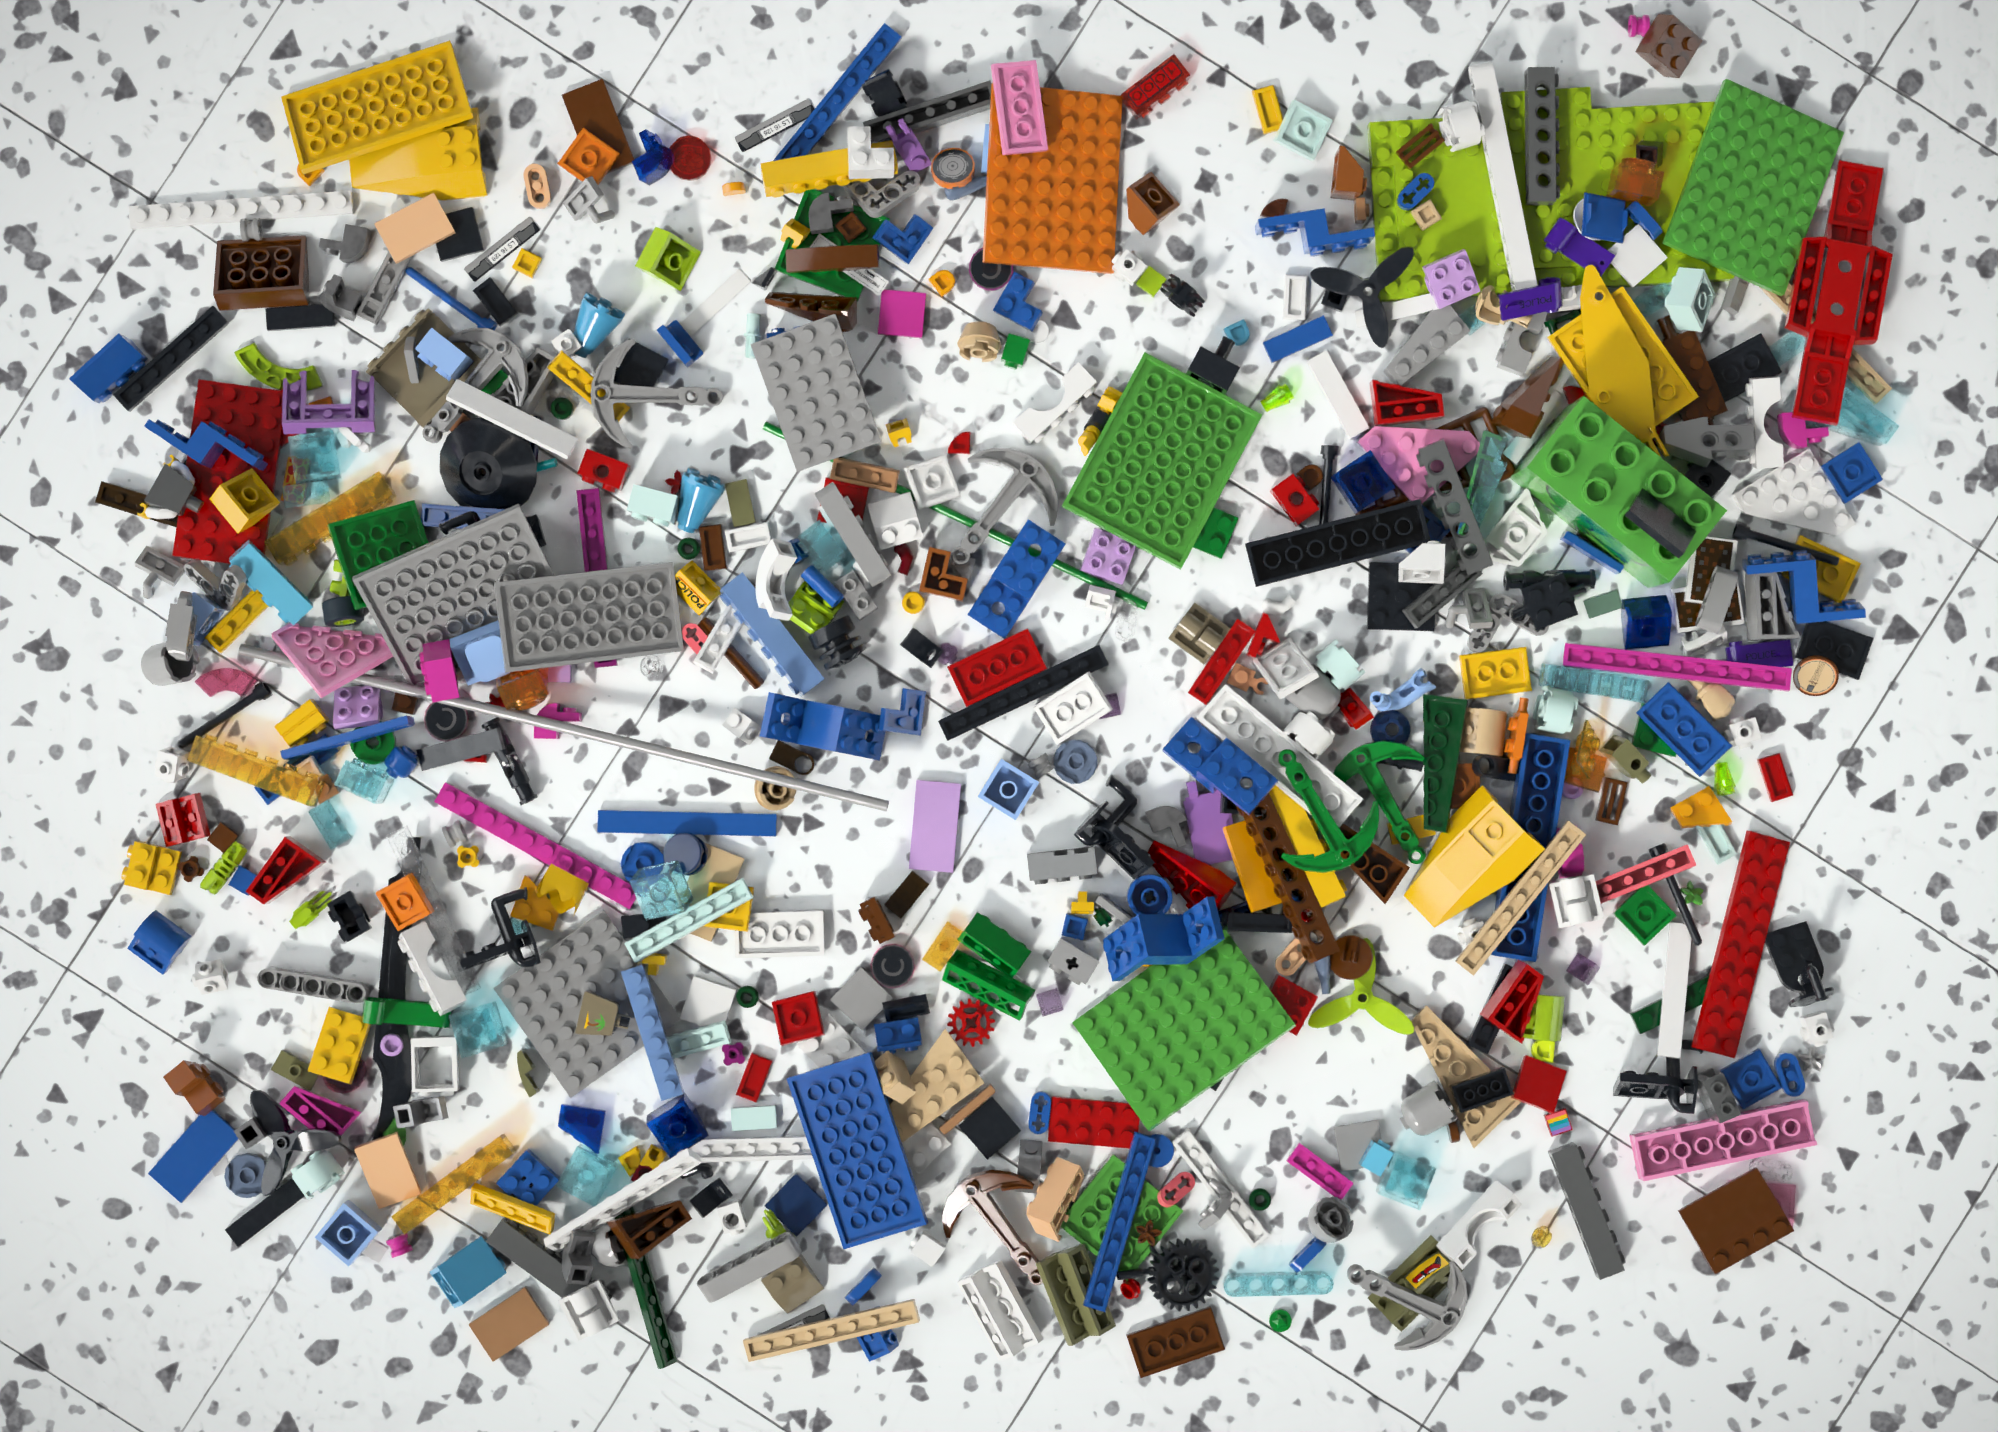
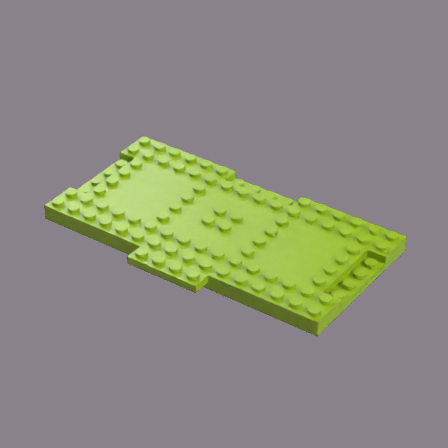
M1590 87L1555 89V96L1559 97V108L1555 110V118H1559V131L1556 132V141H1559L1560 147L1559 154H1556V163L1560 165L1559 177H1556V185L1560 186V197L1556 199L1553 205H1526L1525 91L1500 93V101L1537 285L1540 279L1547 277L1560 278L1561 287L1582 285L1585 269L1560 252L1555 254L1545 247L1547 243L1544 239L1559 218H1563L1575 226L1573 218L1574 209L1578 202L1584 199L1585 192L1626 200L1625 209L1633 201H1636L1661 227L1662 234L1653 241L1668 258L1634 287L1671 285L1672 278L1676 276L1679 267L1704 269L1710 282H1725L1734 279V275L1662 244L1715 102L1592 109ZM1546 89L1537 90L1540 96H1547ZM1537 110V114L1540 118H1547V112L1545 110ZM1443 118L1369 122L1367 125L1376 268L1384 259L1398 249L1407 246L1414 248L1413 259L1404 272L1392 283L1380 290L1379 296L1382 302L1400 301L1429 294L1422 266L1462 249H1465L1480 292L1489 285L1494 287L1496 295L1502 294L1504 290L1507 292L1512 291L1482 139L1477 145L1455 152L1450 151L1451 145L1446 146L1445 142H1443L1410 170L1396 154L1398 149L1430 123L1442 137L1439 122L1443 121ZM1540 131L1537 133L1539 140H1548L1545 132ZM1427 132L1418 141H1416L1407 150H1405L1403 152V155H1407L1411 150H1413L1422 141L1429 137L1431 133ZM1435 138L1410 157L1408 161L1411 163L1437 140ZM1642 140L1663 142L1662 165L1658 168L1635 167L1636 144ZM1538 154L1539 162L1543 164L1548 163L1546 155ZM1427 173L1431 175L1434 179L1432 190L1413 209H1401L1397 204V197L1400 192L1419 174ZM1538 177V182L1540 185H1548V180L1546 177ZM1419 179L1420 184L1416 189L1418 191L1423 187L1428 189V180L1422 181ZM1413 192L1409 196L1402 195L1404 197L1402 201L1404 204H1413L1411 202V199L1415 196ZM1431 200L1442 219L1422 231L1410 212ZM1629 216L1627 226L1624 229V236L1636 226ZM1592 240L1606 250L1616 243L1606 240ZM1611 263L1601 276L1607 289L1620 288L1622 286L1624 288L1631 287ZM1480 292L1473 294L1469 297H1476L1479 295Z

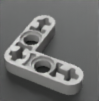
M906 171L878 191L868 181H855L853 184L850 182L842 187L870 217L878 218L917 192L920 187V176L915 171ZM907 179H908L909 181L914 180V184H913V185H912L911 183L906 184V180H907ZM858 187H865L868 191L864 195H859L855 190ZM890 190H896L899 193V196L896 198H889L887 196V192ZM871 204H879V209L876 207L871 208Z
M192 559L184 565L186 575L221 608L230 611L239 603L247 580L245 572L239 566L232 565L223 573L220 580L198 559Z
M1496 594L1488 602L1495 625L1490 630L1480 629L1482 632L1489 634V637L1487 638L1484 635L1481 639L1483 646L1474 648L1475 643L1472 642V639L1479 638L1481 633L1477 632L1478 629H1473L1468 637L1467 646L1475 653L1484 651L1503 618L1535 636L1545 634L1549 626L1537 632L1531 623H1528L1526 627L1524 624L1529 620L1527 614L1522 621H1516L1511 610L1523 607L1524 605L1504 594ZM1502 598L1505 606L1509 607L1510 603L1514 605L1509 610L1508 616L1505 615V612H1507L1505 608L1496 609L1494 600Z

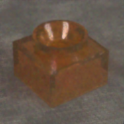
M1623 158L1621 163L1611 171L1606 197L1626 200V202L1631 203L1636 201L1641 205L1651 206L1659 199L1664 172L1657 171L1658 165L1654 162L1638 158Z
M544 668L514 671L496 679V688L506 710L514 708L515 710L522 711L533 708L542 703L547 695H549L548 679Z

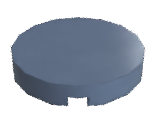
M1069 740L1056 750L1053 757V764L1056 767L1054 769L1063 781L1071 784H1080L1089 780L1094 775L1097 768L1096 753L1084 741Z
M252 1153L236 1156L225 1169L224 1178L228 1189L234 1195L241 1198L258 1196L262 1193L261 1183L266 1161L257 1154Z

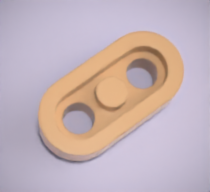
M531 164L525 168L523 174L528 200L534 208L544 209L551 202L547 173L541 165ZM539 173L540 177L537 180H533L532 175ZM538 195H544V200L538 202L536 198Z
M1294 938L1276 958L1275 968L1281 975L1290 976L1294 974L1305 962L1306 959L1302 952L1297 950V945L1300 944L1299 939ZM1284 960H1288L1290 962V966L1288 968L1282 967V962Z

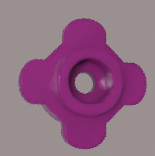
M741 1042L722 1046L725 1057L723 1063L730 1066L732 1063H744L745 1057L742 1050L744 1046Z

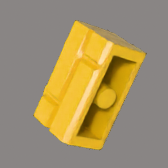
M309 699L274 727L289 747L292 748L307 744L309 742L308 737L314 732L317 735L327 728L326 723L330 720L316 701Z

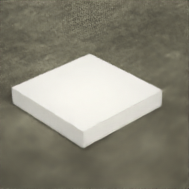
M1639 224L1624 236L1622 244L1615 243L1608 249L1609 252L1615 255L1611 264L1632 288L1668 258Z
M946 454L904 467V472L918 510L961 497Z
M694 976L680 1019L700 1026L723 1020L726 1022L737 990Z

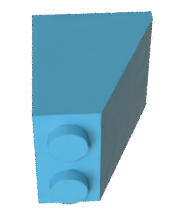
M478 1237L429 1271L454 1308L463 1305L507 1273L505 1271V1263L500 1257L494 1255L492 1252L493 1247L486 1242L487 1238Z

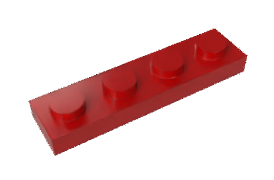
M1236 619L1187 693L1204 705H1207L1256 631L1239 619Z

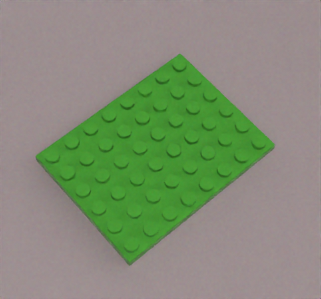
M1729 79L1723 80L1662 244L1774 294L1783 296L1799 256L1801 241L1808 232L1844 132Z
M1144 352L1062 507L1181 570L1258 425L1262 414Z
M1223 930L1224 940L1189 964L1151 965L1072 1022L1148 1131L1154 1129L1296 1026L1226 930Z

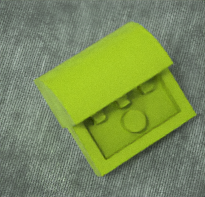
M804 581L788 602L793 614L790 620L812 634L832 622L844 601L842 600L837 606L832 608Z
M1538 994L1536 1004L1534 1003L1532 1007L1529 1024L1527 1023L1523 1037L1542 1041H1561L1565 997Z

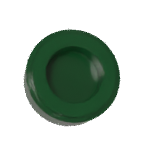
M556 398L551 404V413L559 420L569 419L574 412V406L567 398Z

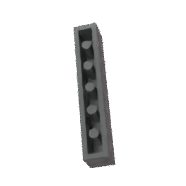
M991 80L863 122L864 126H870L871 144L892 140L886 129L888 125L894 128L897 135L903 132L898 122L901 118L913 130L914 134L989 110Z
M1571 1142L1547 1151L1595 1276L1602 1280L1625 1271L1623 1266L1626 1263L1621 1250L1617 1251L1615 1243L1618 1242L1614 1231L1608 1228L1607 1222L1610 1220L1606 1210L1601 1209L1598 1202L1601 1201V1196L1597 1188L1593 1189L1590 1181L1593 1180V1175L1589 1167L1585 1168L1582 1160L1585 1159V1155L1581 1146L1577 1147L1575 1143Z
M504 1217L486 1240L488 1244L561 1298L587 1286L566 1284L562 1272V1258L556 1255L555 1251L537 1241L538 1237L529 1230L527 1232L519 1227V1222ZM590 1276L588 1285L591 1284V1283H593V1281H591V1280H592V1277H591V1276ZM603 1285L609 1299L613 1297L609 1294L611 1291Z

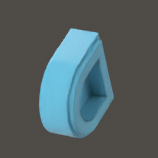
M1244 319L1223 329L1227 338L1233 340L1236 346L1245 344L1250 336V331Z

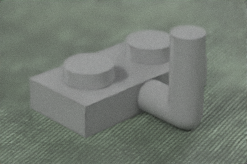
M592 176L586 178L563 202L574 221L582 219L586 213L596 224L615 217L613 210L598 213L594 205L604 194Z
M147 545L134 562L135 567L149 574L143 582V597L146 599L152 597V585L157 578L175 587L185 572L183 564Z
M1485 589L1463 590L1461 594L1463 605L1450 606L1448 609L1445 623L1448 628L1454 627L1457 614H1466L1469 629L1492 628L1493 620Z
M1214 1177L1209 1181L1208 1185L1222 1196L1210 1206L1207 1205L1200 1213L1202 1219L1198 1225L1204 1230L1219 1221L1232 1204L1230 1201L1232 1192Z

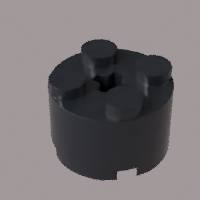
M890 69L865 80V83L862 84L866 96H869L870 100L874 101L871 107L877 117L908 107L897 81H894L892 78L894 75Z

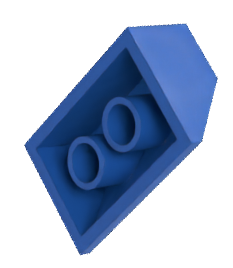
M118 333L76 371L69 380L92 401L104 403L113 395L111 392L129 381L128 377L133 372H139L146 365L144 362L148 358L131 339Z

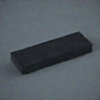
M322 304L265 308L268 332L335 327L334 313Z

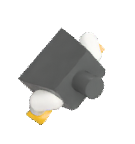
M173 455L169 456L172 458L169 464L163 463L162 470L144 500L146 504H140V506L144 507V511L141 514L137 513L138 516L144 519H169L177 515L183 516L187 508L196 513L201 510L204 501L194 496L197 491L194 485L195 478L189 468Z

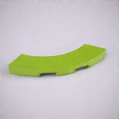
M255 343L234 352L238 361L249 374L272 388L282 390L284 378H287L289 384L301 380L299 375L301 371L307 372V391L323 387V383L314 365L300 369L277 366L260 352Z

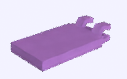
M1196 781L1186 782L1189 797L1185 798L1183 804L1194 858L1208 865L1233 860L1222 829L1225 826L1232 825L1233 819L1232 814L1220 813L1221 792L1216 790L1214 794L1211 792L1198 795Z

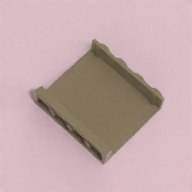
M429 308L426 311L424 309L421 310L414 318L416 321L410 327L408 325L399 332L400 337L395 342L391 341L383 349L384 353L379 358L375 357L367 365L368 369L365 371L370 376H373L422 428L432 423V418L448 401L446 396L455 383L453 378L448 381L436 372L437 366L435 364L433 367H430L419 357V383L410 382L404 354L406 338L415 337L417 346L431 328L448 341L449 337L455 334ZM451 342L474 361L459 378V380L465 382L481 362V359L465 343Z

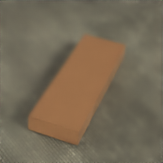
M838 457L833 459L830 479L895 493L900 470Z
M991 1083L941 1124L939 1126L940 1131L946 1135L995 1093L993 1085Z

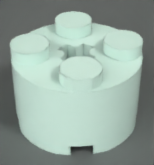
M1335 639L1316 656L1318 660L1315 664L1324 674L1328 671L1333 676L1331 682L1339 690L1341 688L1346 690L1365 671L1363 669L1360 671L1356 669L1360 665L1343 646L1337 648L1336 645L1339 642Z
M1543 686L1541 690L1545 691L1543 695L1538 694L1533 710V719L1537 720V725H1533L1534 729L1558 735L1571 732L1573 728V719L1571 718L1573 710H1576L1578 706V697H1574L1571 691Z
M316 1151L309 1156V1162L305 1165L301 1163L291 1170L293 1174L292 1179L307 1200L314 1198L312 1193L317 1190L321 1194L341 1179L339 1175L345 1174L330 1151Z

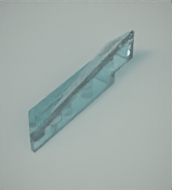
M1487 430L1483 431L1467 492V498L1479 528L1507 466V462L1500 460L1508 438ZM1460 522L1457 533L1465 534L1469 529L1468 525Z

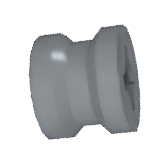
M254 218L253 221H248L247 219L240 220V234L243 242L249 241V239L262 240L263 231L260 218Z
M1046 753L1027 764L1029 768L1035 771L1036 779L1056 768L1054 764L1048 761Z
M459 820L455 821L450 827H442V832L450 847L456 846V843L459 841L465 842L468 840L466 831Z

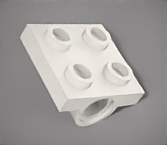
M1594 874L1549 884L1559 928L1604 919Z
M600 1279L558 1300L578 1341L595 1335L620 1320Z

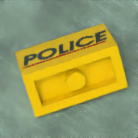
M693 560L682 567L675 575L677 594L699 616L709 604L721 595V588Z

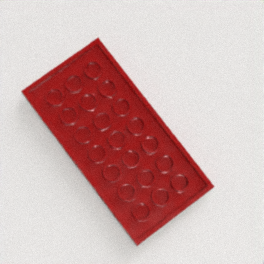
M198 379L190 438L201 421L209 424L211 421L227 431L226 436L231 434L246 443L245 449L249 446L264 455L263 461L268 463V465L262 471L226 448L211 469L187 455L186 466L195 478L194 485L197 488L194 496L204 501V504L198 513L187 508L183 516L178 515L172 556L231 564L229 557L248 540L265 555L271 512L255 525L237 533L210 498L219 485L250 469L256 472L274 494L283 434V391Z

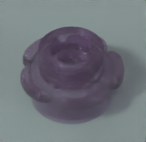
M950 643L941 644L940 648L944 652L938 661L944 665L954 663L957 659V648L954 645L951 646Z

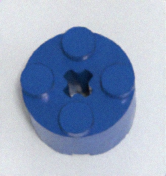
M1144 874L1135 878L1130 883L1126 895L1127 903L1136 915L1165 914L1169 910L1173 898L1168 883L1163 878L1154 874ZM1151 890L1155 899L1147 903L1144 893H1149Z

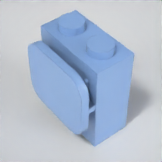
M498 620L450 639V648L468 686L479 681L489 682L510 673H505Z

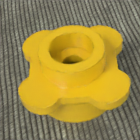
M475 845L466 848L459 846L457 848V865L461 868L465 866L477 867L480 863L477 859L479 848Z

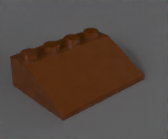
M306 235L262 238L259 241L255 239H249V241L244 242L242 239L217 241L213 296L219 311L308 305L309 270Z
M1757 1167L1677 1210L1708 1266L1715 1275L1794 1232L1788 1218Z

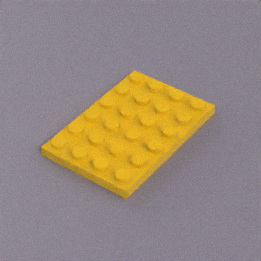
M1622 286L1611 293V296L1649 361L1655 426H1657L1699 396ZM1579 315L1548 336L1547 339L1562 358L1564 364L1588 399L1593 403L1588 390L1582 316Z

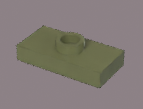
M281 1050L271 1068L275 1073L308 1091L313 1089L320 1076L308 1072L309 1063L285 1050Z

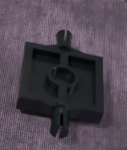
M1563 572L1521 587L1524 606L1511 611L1514 619L1527 614L1537 631L1578 615L1574 596L1587 591L1584 583L1571 588L1567 584Z

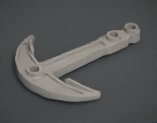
M469 328L449 337V342L469 343L479 347L482 345L488 349V353L466 379L465 383L482 390L498 371L505 366L510 372L508 378L514 391L516 406L522 407L528 389L527 364L520 349L512 340L489 328ZM504 344V349L500 351L501 346ZM447 401L432 418V423L424 427L422 432L423 438L430 443H438L442 439L443 433L448 432L461 417L464 408ZM447 413V417L443 419V415ZM432 429V435L429 436V432Z
M634 339L625 341L608 352L597 366L590 391L591 404L596 420L609 437L629 449L633 445L623 434L618 420L614 418V403H678L680 405L699 406L708 403L711 406H717L723 400V394L717 388L705 390L703 387L680 386L678 388L615 384L616 367H620L626 353L636 343ZM600 388L606 391L603 397L597 395V391ZM692 391L695 393L693 400L687 398L688 392ZM712 392L717 394V399L711 401L709 398Z
M991 448L967 458L968 463H986L994 466L1002 464L1011 469L1014 474L979 522L975 523L961 540V546L953 550L952 559L954 563L964 565L969 561L970 554L978 550L988 537L992 527L1028 485H1032L1041 495L1040 500L1047 511L1050 526L1055 525L1058 512V497L1054 482L1044 466L1035 458L1011 448ZM1031 466L1033 468V472L1027 473L1025 471V467ZM976 535L978 536L979 541L973 543L971 542L970 537ZM964 553L965 559L958 560L957 554Z
M1454 1261L1449 1262L1450 1275L1447 1283L1449 1293L1444 1302L1437 1301L1423 1294L1418 1295L1411 1289L1389 1281L1387 1277L1370 1269L1364 1270L1358 1264L1351 1265L1347 1270V1277L1352 1284H1360L1363 1289L1380 1297L1385 1296L1431 1320L1423 1330L1417 1328L1409 1336L1395 1343V1350H1417L1439 1342L1458 1325L1467 1303L1466 1281Z

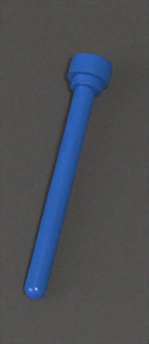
M408 267L406 269L408 276L475 323L477 328H489L495 331L498 324L491 318L480 317L414 268Z

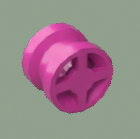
M1630 15L1628 20V36L1635 37L1636 35H1641L1644 37L1650 28L1649 15H1643L1642 17Z
M407 1233L386 1240L387 1245L392 1250L390 1253L392 1258L413 1250L412 1245L407 1241Z

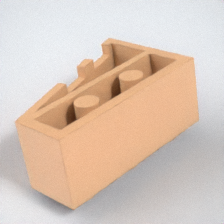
M1056 1157L1054 1163H1051L1048 1167L1044 1182L1039 1184L1034 1201H1031L1027 1207L1026 1215L1037 1234L1060 1242L1061 1235L1058 1234L1063 1221H1068L1069 1215L1066 1214L1071 1201L1075 1202L1085 1176L1081 1166Z

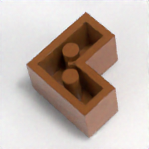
M929 547L919 592L963 602L968 579L947 574L951 557L950 551Z
M183 1060L163 1076L174 1094L185 1097L198 1115L206 1116L226 1099L222 1094V1087L216 1081L213 1082L209 1076L211 1072L204 1064Z

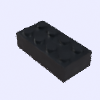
M1504 1067L1450 1085L1460 1113L1514 1095Z

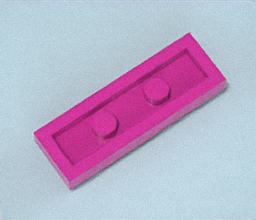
M1301 1143L1297 1144L1286 1159L1289 1164L1331 1195L1341 1200L1354 1184Z

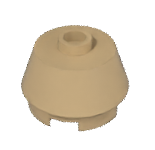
M987 322L968 323L957 342L960 348V356L967 360H970L971 357L982 358V362L995 360L997 353L1002 348L996 327Z
M773 766L765 769V771L794 778L792 773L784 767ZM755 780L754 793L758 803L768 810L784 809L795 799V789Z

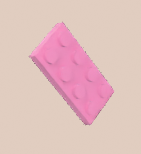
M1036 60L992 64L991 71L1002 154L1012 155L1047 151L1048 145Z

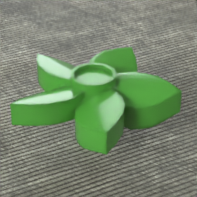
M1691 881L1687 883V888H1680L1681 892L1687 895L1685 897L1686 904L1691 902L1696 905L1703 904L1700 896L1703 893V889H1694Z

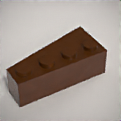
M1344 823L1339 828L1347 840L1358 833ZM1373 842L1362 857L1350 866L1384 904L1387 903L1410 868ZM1347 851L1341 852L1343 859L1349 858L1350 855Z

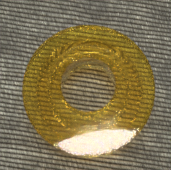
M1546 1226L1536 1228L1531 1236L1532 1244L1536 1247H1546L1552 1239V1233L1549 1231V1228Z

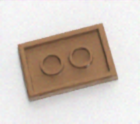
M525 1286L468 1325L492 1362H494L547 1327L550 1323Z

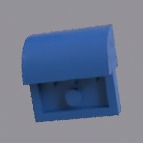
M155 910L133 934L135 937L127 949L164 975L176 957L182 953L192 936Z

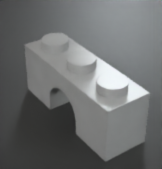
M1547 312L1532 314L1533 317L1527 329L1514 322L1511 328L1507 327L1503 337L1506 343L1503 349L1499 348L1495 358L1498 361L1497 368L1520 377L1525 374L1532 353L1520 346L1519 337L1524 332L1538 335L1542 330Z

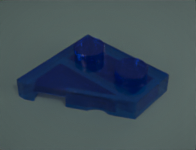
M561 1104L558 1127L592 1149L594 1153L599 1154L606 1110Z

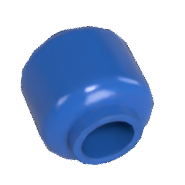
M406 745L394 747L384 760L387 767L386 772L395 779L398 776L407 778L418 765L416 759L418 755Z

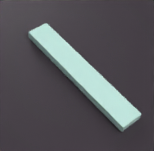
M741 878L624 944L633 961L637 963L754 897L744 878Z

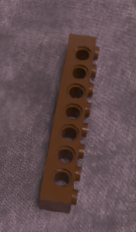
M1270 794L1266 795L1250 815H1247L1237 806L1239 814L1246 821L1248 834L1255 841V850L1264 861L1265 872L1273 881L1274 892L1282 901L1283 912L1291 921L1293 926L1292 932L1295 938L1300 941L1304 958L1311 964L1340 951L1305 871L1292 866L1281 858L1283 853L1297 854ZM1255 809L1261 812V819L1255 816ZM1264 830L1270 832V840L1264 836ZM1274 850L1280 854V860L1274 858ZM1283 871L1289 874V881L1283 878ZM1292 891L1298 894V902L1292 898ZM1302 912H1304V913L1307 914V917H1308V921H1307V922H1305V921L1302 920V918H1301V913H1302ZM1311 932L1317 936L1316 943L1310 938Z

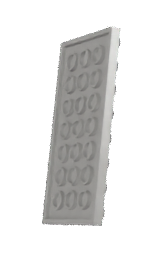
M673 562L494 582L505 673L684 651Z

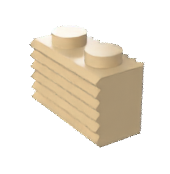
M886 1051L875 1061L881 1079L882 1091H884L883 1094L903 1104L916 1093L904 1060L895 1054L893 1055L890 1051Z

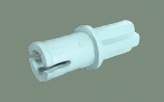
M748 313L746 315V333H744V337H746L745 357L755 359L750 344L758 342L759 338H761V334H759L761 315Z

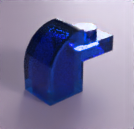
M645 129L639 133L646 153L634 159L632 163L639 180L650 186L669 172L672 166L673 155L671 149L662 145V141L656 133L654 134Z

